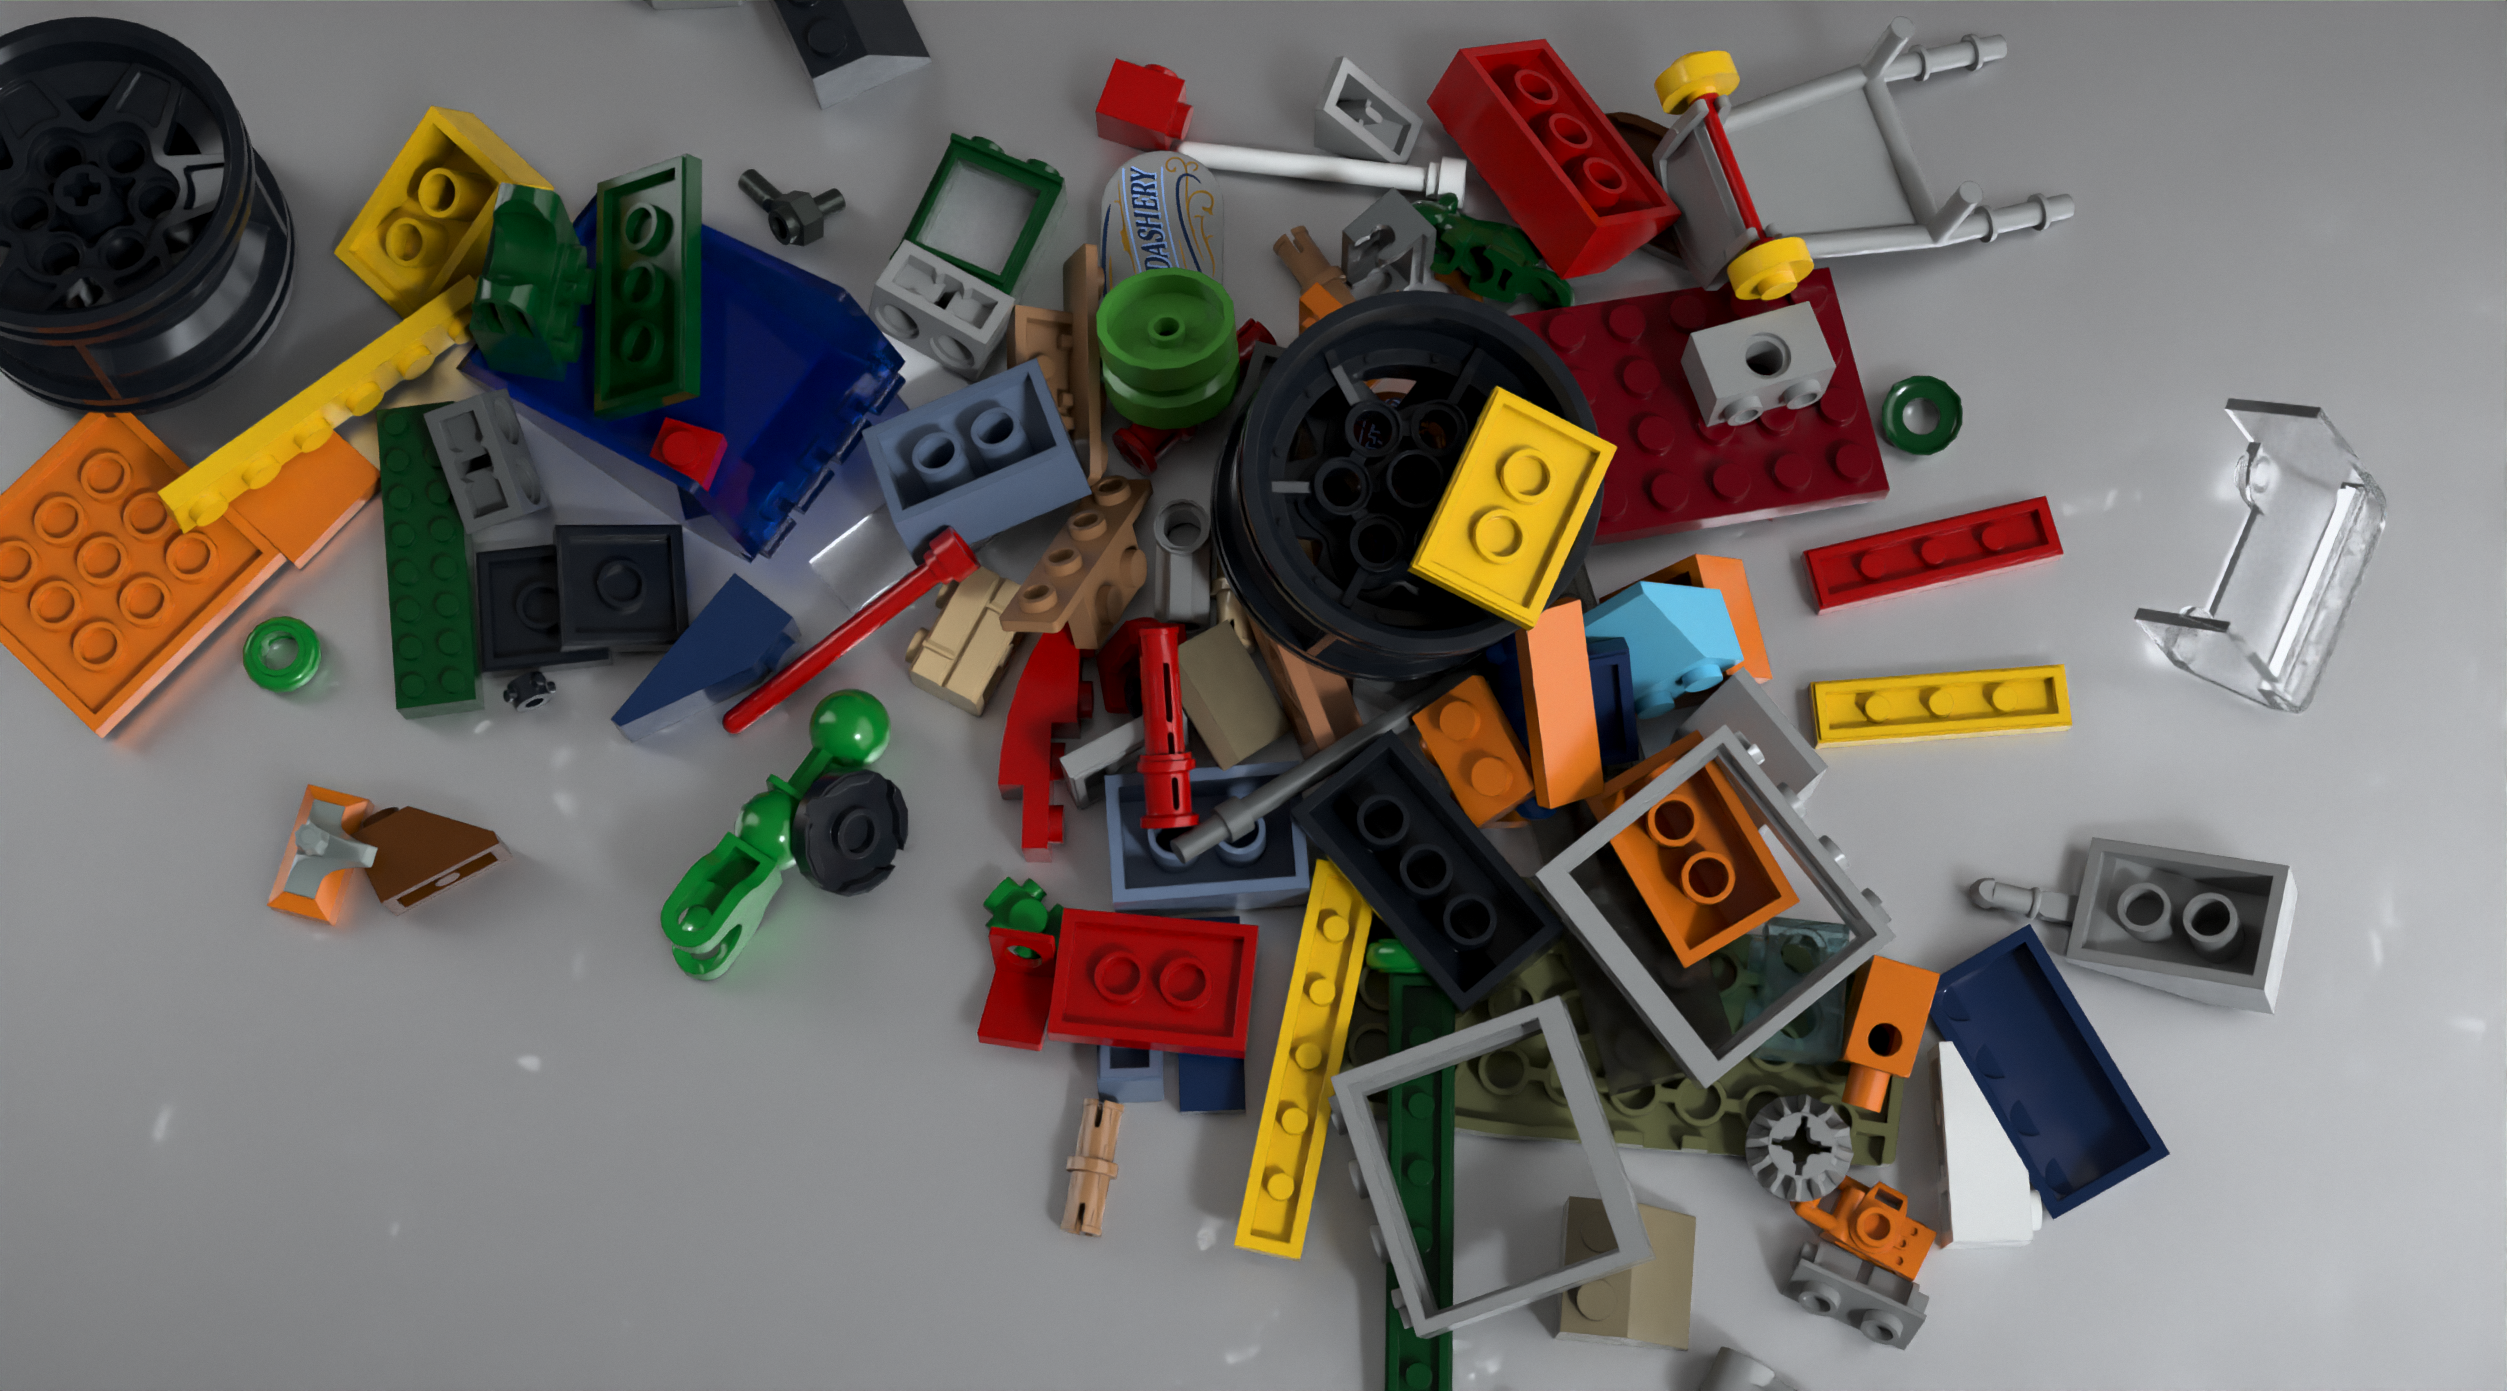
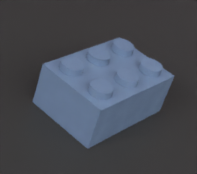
M1300 761L1234 765L1224 772L1219 767L1195 768L1190 771L1192 811L1199 814V822L1202 823L1211 817L1210 810L1232 796L1242 799L1300 764ZM1143 774L1104 775L1112 899L1115 912L1162 916L1308 904L1310 881L1306 833L1290 815V811L1303 801L1302 793L1254 822V830L1233 843L1223 840L1183 864L1174 854L1170 842L1197 825L1160 829L1140 828V817L1146 814Z

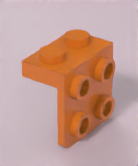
M1472 675L1412 717L1421 733L1419 745L1422 752L1431 764L1441 769L1452 789L1450 797L1478 829L1524 828L1534 821L1521 817L1514 810L1536 795L1532 761L1484 676Z

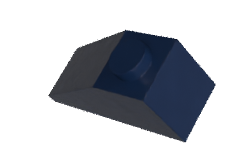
M734 573L615 713L611 721L621 735L633 743L761 684L771 671L775 673L780 672L795 657L800 646L797 640L802 635L794 618Z

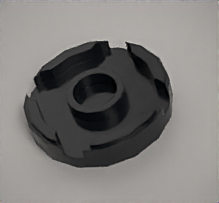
M854 765L832 769L816 780L800 801L792 825V853L800 873L816 888L846 897L869 893L884 882L896 867L890 863L895 858L897 849L904 850L908 837V809L900 789L891 780L885 779L880 773Z

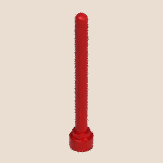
M948 527L929 542L931 549L923 554L925 562L728 710L722 718L723 728L730 734L743 732L939 582L947 585L955 579L961 583L981 568V564L970 546L954 528Z

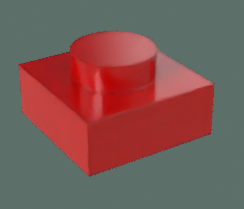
M665 417L642 472L647 482L705 499L728 446L724 434Z

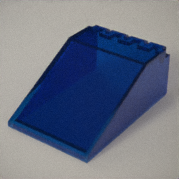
M597 193L572 223L581 246L586 247L589 267L595 269V273ZM702 224L700 234V397L612 422L594 417L596 281L592 301L589 306L581 304L577 326H581L583 330L580 356L577 363L568 362L564 382L491 370L477 342L456 367L465 378L486 392L507 388L515 412L661 512L682 524L689 531L750 564L758 554L767 559L772 558L797 525L795 520L788 514L793 509L805 515L835 476V473L826 466L831 460L839 465L845 463L864 438L861 431L873 426L864 417L865 414L870 412L880 417L906 383L905 378L898 373L906 361L846 289L705 224ZM665 417L724 434L728 446L708 492L694 479L649 456Z

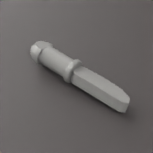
M1994 878L1978 879L1969 889L1973 902L1985 909L1990 907L2025 914L2028 919L2037 917L2040 920L2073 926L2079 896L2049 891L2041 892L2037 887L2027 889L1995 882Z

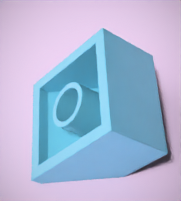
M1639 581L1583 614L1586 644L1625 638L1630 654L1635 713H1637L1639 719H1649L1669 712L1675 707L1674 699L1687 692H1699L1716 686L1723 680L1722 673L1744 661L1720 589Z

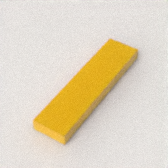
M2064 664L1810 682L1807 688L1814 749L2068 731L2072 727Z

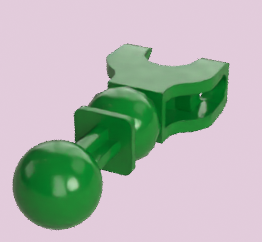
M841 689L830 693L817 704L809 722V737L813 748L789 781L786 783L779 777L770 774L766 779L768 791L755 795L742 806L734 823V834L728 831L714 850L699 859L688 870L665 902L661 911V926L668 941L672 944V953L676 963L687 976L705 981L720 977L730 968L753 937L770 900L783 883L780 872L792 869L797 865L792 853V825L799 803L812 784L832 769L852 765L866 768L875 763L884 754L891 738V721L884 705L872 694L859 689ZM687 908H689L685 917L679 924L678 919L681 913L685 911ZM720 942L718 953L711 958L700 960L693 958L690 954L707 953Z

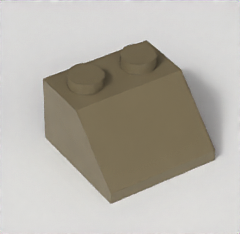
M1568 1197L1563 1206L1559 1268L1619 1248L1602 1199ZM1637 1203L1657 1259L1558 1293L1554 1339L1688 1351L1696 1217Z

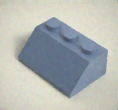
M1037 358L861 431L893 524L916 566L925 562L923 554L931 549L929 542L948 527L954 528L966 543L970 545L1092 494L1074 445Z

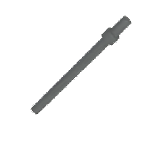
M1486 652L1242 799H1239L1237 796L1230 797L1210 810V818L1170 842L1174 854L1181 863L1185 864L1223 840L1233 843L1254 830V822L1342 769L1390 729L1396 735L1415 725L1412 719L1414 715L1472 675L1484 676L1487 681L1498 674L1499 666L1490 663L1486 658Z

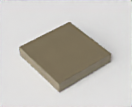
M1228 620L1178 645L1182 707L1223 772L1294 729Z

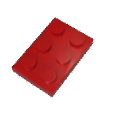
M1064 908L1047 1027L1048 1039L1051 1041L1245 1059L1259 941V925Z

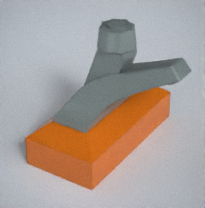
M308 784L267 906L277 912L335 926L354 868L372 867L378 850L377 847L365 844L350 836L364 828L363 822L372 815L375 805L369 799Z

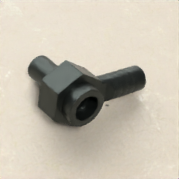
M755 169L745 171L738 180V187L765 212L769 213L768 222L771 231L783 245L792 244L804 247L823 238L824 220L844 211L846 208L844 197L836 188H832L812 198L809 192L796 190L788 194H782Z

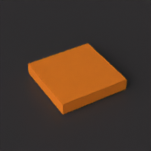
M333 430L330 438L322 446L308 453L300 452L283 464L278 475L267 485L258 489L249 488L229 502V505L300 570L381 489L380 471Z

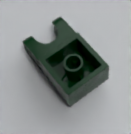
M502 182L499 185L494 205V222L482 274L477 278L471 304L473 313L469 329L491 370L564 382L568 362L577 363L580 356L583 330L581 326H577L581 304L589 306L592 301L596 281L595 269L589 267L586 247L581 246L562 199L558 194L551 190Z

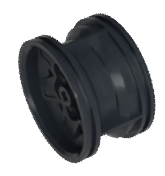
M70 17L29 25L0 36V247L11 248L0 266V372L21 390L48 405L86 415L88 412L104 413L106 417H116L113 413L131 412L134 416L152 414L175 408L214 390L247 365L262 349L277 328L293 291L298 259L297 234L286 198L266 162L253 148L243 118L223 82L200 56L177 39L156 29L130 21L103 17ZM174 139L181 141L197 154L168 156ZM141 164L138 169L125 173L129 168ZM172 209L166 217L156 219L162 212ZM45 220L39 227L30 229L37 222ZM190 247L188 252L175 264L171 253L185 251ZM77 266L73 272L61 275L67 268ZM104 293L113 300L109 303L90 307L94 305L103 296Z
M1412 290L1370 296L1347 304L1327 314L1308 327L1288 346L1268 371L1262 383L1242 406L1230 425L1220 447L1214 467L1210 496L1212 535L1225 578L1249 617L1267 636L1292 655L1323 671L1361 681L1390 683L1417 680L1451 670L1476 657L1499 640L1522 628L1407 570L1475 427L1477 418L1480 416L1491 390L1496 386L1599 437L1596 422L1580 386L1564 362L1545 341L1510 315L1485 303L1444 292ZM1393 378L1416 381V383L1399 405L1393 408L1392 405L1382 401L1363 381ZM1429 420L1442 427L1446 434L1445 448L1436 449L1423 442L1419 435L1420 421ZM1302 421L1314 445L1316 455L1286 463L1292 438ZM1367 421L1374 424L1382 436L1381 448L1368 449L1362 446L1354 436V423ZM1334 477L1346 482L1352 493L1351 505L1342 507L1328 501L1323 491L1324 479ZM1604 477L1542 613L1570 584L1587 556L1601 515ZM1393 485H1397L1404 490L1401 497L1397 495ZM1370 533L1377 535L1383 540L1387 550V557L1384 563H1373L1362 556L1358 546L1360 534ZM1297 539L1314 541L1319 544L1320 552L1315 565L1303 551ZM1398 588L1405 592L1418 610H1395L1381 607V605L1393 590Z

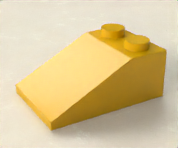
M431 105L333 253L403 319H406L467 275L476 280L482 274L494 222V205L499 185L502 182L551 191L554 190V187L473 113Z

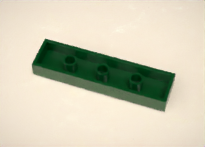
M455 401L376 410L396 709L405 719L485 710L472 533H466L423 415L432 410L453 404Z

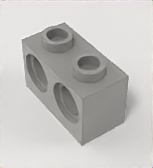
M904 239L874 284L866 323L976 382L1005 337L1015 298Z

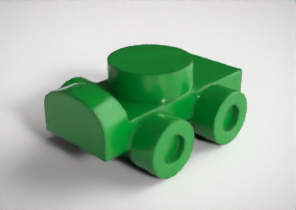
M1007 877L983 903V907L993 915L985 924V927L989 931L991 927H1000L1053 935L1058 953L1064 907L1057 903L1048 911L1041 903L1047 894L1037 883L1028 878L1022 886H1019L1013 879ZM1017 946L1013 950L1017 956L1025 959L1041 958L1036 951L1024 946Z

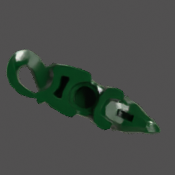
M1454 193L1445 194L1438 202L1418 200L1411 203L1437 230L1435 247L1440 254H1434V260L1430 266V269L1435 273L1449 275L1454 269L1459 267L1471 278L1469 283L1470 291L1492 300L1512 303L1517 296L1531 293L1544 310L1574 305L1575 294L1573 288L1565 279L1561 280L1555 272L1547 269L1543 255L1524 230L1504 223L1476 220L1458 212L1459 200Z

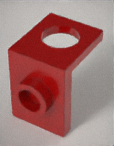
M991 927L988 937L996 970L978 1028V1040L980 1043L1041 1051L1047 1033L1057 960L1055 938L1049 934ZM1024 946L1036 951L1041 958L1025 959L1013 954L1008 947Z

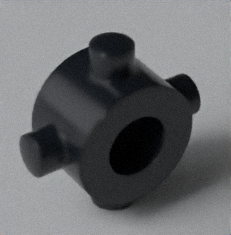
M530 672L512 680L507 685V690H504L503 698L507 703L513 702L518 712H527L549 702L552 694L556 691V686L553 681L546 682L542 672Z

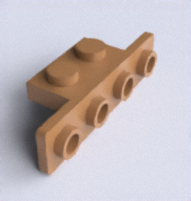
M1084 243L1063 264V311L1014 305L1006 330L1007 370L1037 358L1091 488L1104 475L1108 463V447L1105 441H1101V417L1106 408L1107 395L1105 384L1100 382L1101 356L1096 313L1099 309L1098 301L1103 293L1105 276L1103 268L1098 266L1097 245Z
M1113 475L1100 479L1091 487L1092 494L1083 497L1000 615L999 620L1003 631L1057 633L1068 620L1076 649H1099L1115 624L1120 621L1124 610L1138 589L1143 586L1146 580L1147 560L1144 552L1138 548L1132 524L1154 493L1150 480L1127 479L1124 476Z

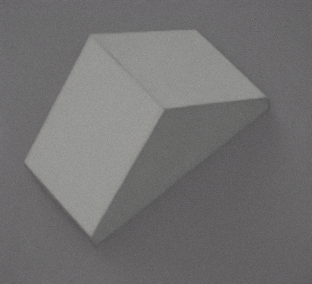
M1340 56L1335 58L1315 109L1314 147L1349 159L1407 165L1424 120L1348 58Z

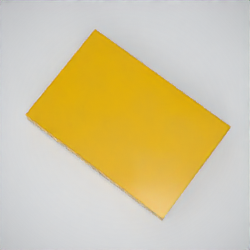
M1496 386L1489 394L1407 571L1528 631L1532 630L1536 626L1617 446Z

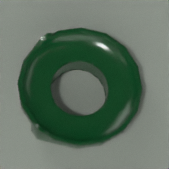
M1912 376L1894 383L1881 408V424L1887 438L1899 450L1911 455L1930 456L1944 450L1956 439L1962 426L1963 408L1960 396L1946 382L1932 376ZM1915 400H1924L1936 409L1938 423L1932 432L1923 435L1915 434L1905 426L1903 411L1908 403Z

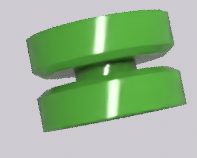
M1178 267L1149 269L1128 277L1105 295L1096 313L1097 337L1103 363L1106 395L1118 413L1138 425L1156 429L1189 428L1214 418L1233 401L1241 383L1234 304L1222 284L1202 272Z

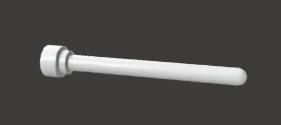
M1183 141L1175 148V152L1188 155L1201 162L1207 168L1385 188L1394 187L1395 189L1426 192V198L1437 199V202L1445 194L1454 193L1459 200L1457 208H1462L1464 201L1468 159L1443 157L1442 163L1430 161L1429 167L1193 141Z

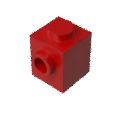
M1116 58L1095 111L1098 137L1144 152L1170 151L1174 139L1180 141L1185 139L1193 116L1194 107L1187 104L1185 80L1178 78L1173 71L1161 65L1147 64L1145 67Z

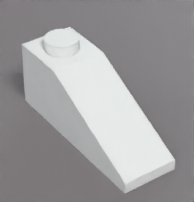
M1938 1042L1927 1052L1941 1249L2022 1247L2034 1240L2033 1230L2041 1229L2042 1202L2038 1190H2030L2028 1170L1953 1042Z

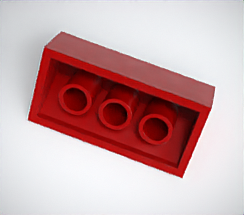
M1546 39L1459 49L1426 101L1441 121L1447 134L1454 138L1476 167L1478 175L1489 184L1508 209L1513 221L1524 230L1543 255L1545 263L1556 272L1561 280L1605 272L1674 224L1682 214Z

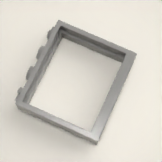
M1726 724L1721 726L1530 877V880L1696 1089L1708 1088L1896 937L1887 926V923L1892 919L1880 905L1883 903L1880 898L1869 888L1864 889L1862 892L1858 890L1844 872V870L1850 867V864L1840 848L1826 835L1817 839L1801 819L1807 814V810L1798 796L1783 782L1775 786L1759 767L1765 761V758L1757 745H1751L1740 730L1733 734ZM1714 759L1856 937L1711 1052L1569 872Z
M1559 995L1330 1077L1336 1095L1328 1097L1333 1112L1331 1118L1340 1136L1349 1133L1357 1156L1356 1159L1348 1161L1353 1184L1361 1200L1368 1197L1371 1198L1378 1219V1223L1369 1226L1375 1250L1382 1264L1392 1261L1400 1288L1391 1291L1394 1307L1399 1310L1404 1329L1414 1327L1417 1337L1429 1339L1657 1259L1567 1004ZM1543 1033L1619 1248L1438 1310L1367 1096Z

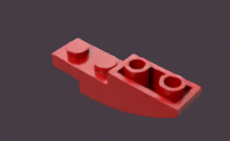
M1068 620L1059 632L1043 633L1032 651L1011 703L1001 746L998 787L1003 800H1023L1021 848L1026 862L1052 863V843H1064L1065 809L1064 805H1054V781H1065L1059 758L1067 755L1066 743L1055 741L1056 739H1081V720L1093 719L1094 683L1093 681H1083V658H1095V649H1076Z

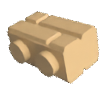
M983 566L961 583L954 579L947 585L943 584L935 606L941 609L930 630L921 627L916 632L906 652L905 661L911 664L908 672L912 683L918 688L942 700H946L950 704L976 717H980L1026 632L1003 631L999 620L1000 615L1021 585L1008 578H1002L997 573Z

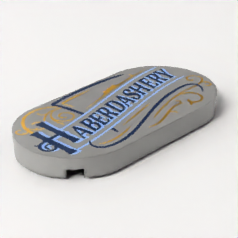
M1174 151L1147 152L1124 163L1109 179L1101 203L1100 267L1103 268L1105 282L1102 296L1098 302L1099 307L1105 295L1120 282L1149 269L1178 267L1198 271L1223 286V196L1217 180L1201 162L1188 155Z

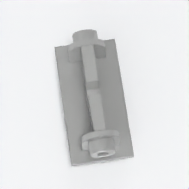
M1805 1240L1795 1262L1797 1267L1781 1295L1799 1302L1804 1309L1815 1315L1830 1316L1862 1331L1867 1338L1874 1342L1893 1345L1905 1351L1927 1317L1924 1312L1929 1296L1918 1292L1920 1285L1915 1282H1909L1877 1266L1872 1270L1867 1285L1856 1280L1863 1261L1862 1259L1828 1245L1822 1240L1817 1245Z

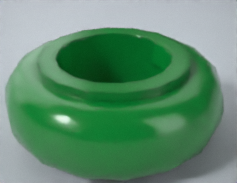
M289 616L272 617L258 624L248 635L242 650L243 666L249 678L260 688L275 693L292 692L306 685L317 673L322 660L321 643L315 631L304 621ZM287 639L296 641L298 644V654L290 666L278 670L267 667L266 657L269 649L275 643Z
M1378 939V942L1370 943L1367 946L1365 961L1369 968L1378 969L1379 973H1426L1398 939Z

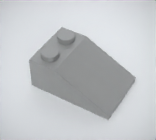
M2092 837L2067 948L2066 960L2072 964L2203 1003L2274 1015L2298 897V890L2290 866Z

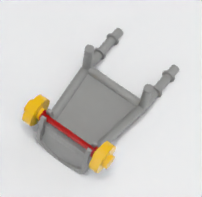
M1898 16L1892 20L1860 64L1734 107L1731 106L1728 95L1737 88L1740 78L1732 57L1728 52L1721 50L1695 51L1676 59L1669 68L1657 77L1654 88L1663 111L1667 114L1682 116L1667 131L1652 156L1657 182L1682 212L1678 220L1669 226L1670 233L1682 259L1705 291H1717L1730 280L1735 295L1739 299L1761 298L1762 300H1773L1793 291L1797 287V283L1808 276L1813 270L1814 259L1937 248L1977 238L1984 243L1994 241L1999 233L2031 226L2033 229L2041 231L2047 229L2053 221L2071 218L2074 215L2075 206L2069 194L2046 198L2041 193L2030 195L2025 203L1998 209H1992L1988 205L1979 206L1975 209L1974 214L1969 215L1983 198L1982 188L1973 181L1962 183L1938 211L1886 85V82L1911 77L1916 82H1922L1929 78L1930 73L1964 66L1969 71L1979 70L1983 62L2002 59L2006 56L2007 44L2005 38L2000 34L1979 38L1975 34H1967L1962 37L1959 43L1926 49L1923 45L1919 44L1911 46L1908 53L1898 55L1915 32L1914 24L1910 19Z

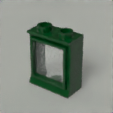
M952 133L950 136L951 142L898 248L906 239L1015 298L1014 305H1018L1068 204L1065 178L1061 177L1054 167L1043 161L1028 159L1027 162L1006 155L999 145L989 139L973 136L969 140ZM898 248L893 252L889 260L892 259Z

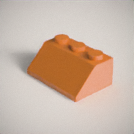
M1698 729L1604 783V793L1585 798L1584 800L1596 821L1600 823L1704 741ZM1714 759L1609 841L1684 969L1800 902L1724 772Z

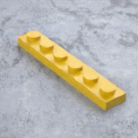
M467 275L157 492L169 517L184 534L197 525L206 526L213 523L225 513L229 502L249 488L258 489L267 485L278 475L281 466L300 452L308 453L322 446L330 438L334 428L353 415L362 416L373 410L382 401L385 392L404 379L413 380L424 374L434 363L435 357L453 344L461 345L472 340L474 337L469 329L473 313L471 304L476 287L475 280L470 275Z
M1318 858L1234 1242V1248L1296 1262H1300L1332 1112L1328 1097L1334 1096L1335 1090L1330 1077L1340 1074L1374 913L1331 861Z

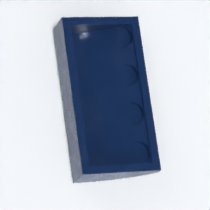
M2030 924L1940 975L1929 1013L1945 1040L1952 1041L2028 1170L2029 1180L2034 1189L2039 1191L2041 1200L2053 1220L2170 1155V1152Z

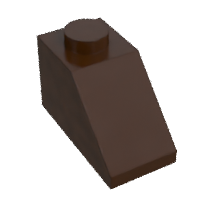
M410 806L400 810L397 807H391L378 811L363 822V829L350 835L356 840L378 848L372 867L364 869L381 904L396 916L513 857L508 846L494 831Z

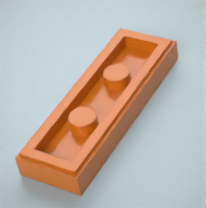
M1565 597L1555 600L1540 615L1535 628L1530 631L1521 628L1515 632L1537 805L1548 809L1605 792L1581 599Z

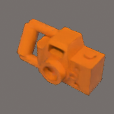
M1846 1175L1844 1180L1836 1187L1840 1190V1193L1830 1213L1818 1208L1821 1198L1808 1202L1790 1201V1206L1796 1215L1822 1228L1818 1234L1819 1237L1872 1266L1884 1269L1909 1282L1915 1280L1937 1235V1232L1929 1229L1923 1223L1906 1216L1908 1196L1880 1181L1870 1188ZM1875 1195L1895 1204V1209L1875 1199Z

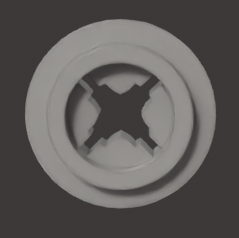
M1807 1094L1778 1097L1767 1104L1752 1120L1745 1140L1747 1163L1755 1179L1771 1194L1793 1202L1813 1201L1832 1192L1844 1180L1854 1155L1850 1139V1127L1835 1112L1832 1104L1823 1103L1811 1098ZM1801 1121H1804V1130L1807 1131V1142L1818 1145L1820 1149H1827V1152L1808 1155L1803 1166L1800 1167L1799 1175H1795L1796 1164L1793 1163V1153L1783 1150L1782 1146L1772 1145V1142L1780 1143L1782 1140L1792 1139L1796 1130L1800 1127Z

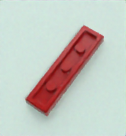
M2042 496L1805 550L1802 552L1800 559L1817 616L2059 561L2064 553L2047 498Z

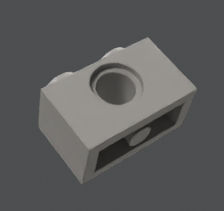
M1809 301L1690 333L1681 359V364L1707 427L1726 421L1731 426L1746 424L1758 418L1764 411L1787 405L1789 409L1809 406L1823 396L1836 368ZM1748 364H1761L1767 367L1772 375L1757 374L1749 368Z

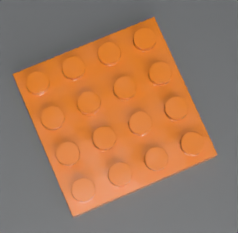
M88 412L0 495V642L102 739L287 561L283 554L231 505L213 523L206 526L197 525L184 534L169 517L157 492L191 468L131 412L113 413L116 417H106L104 413Z

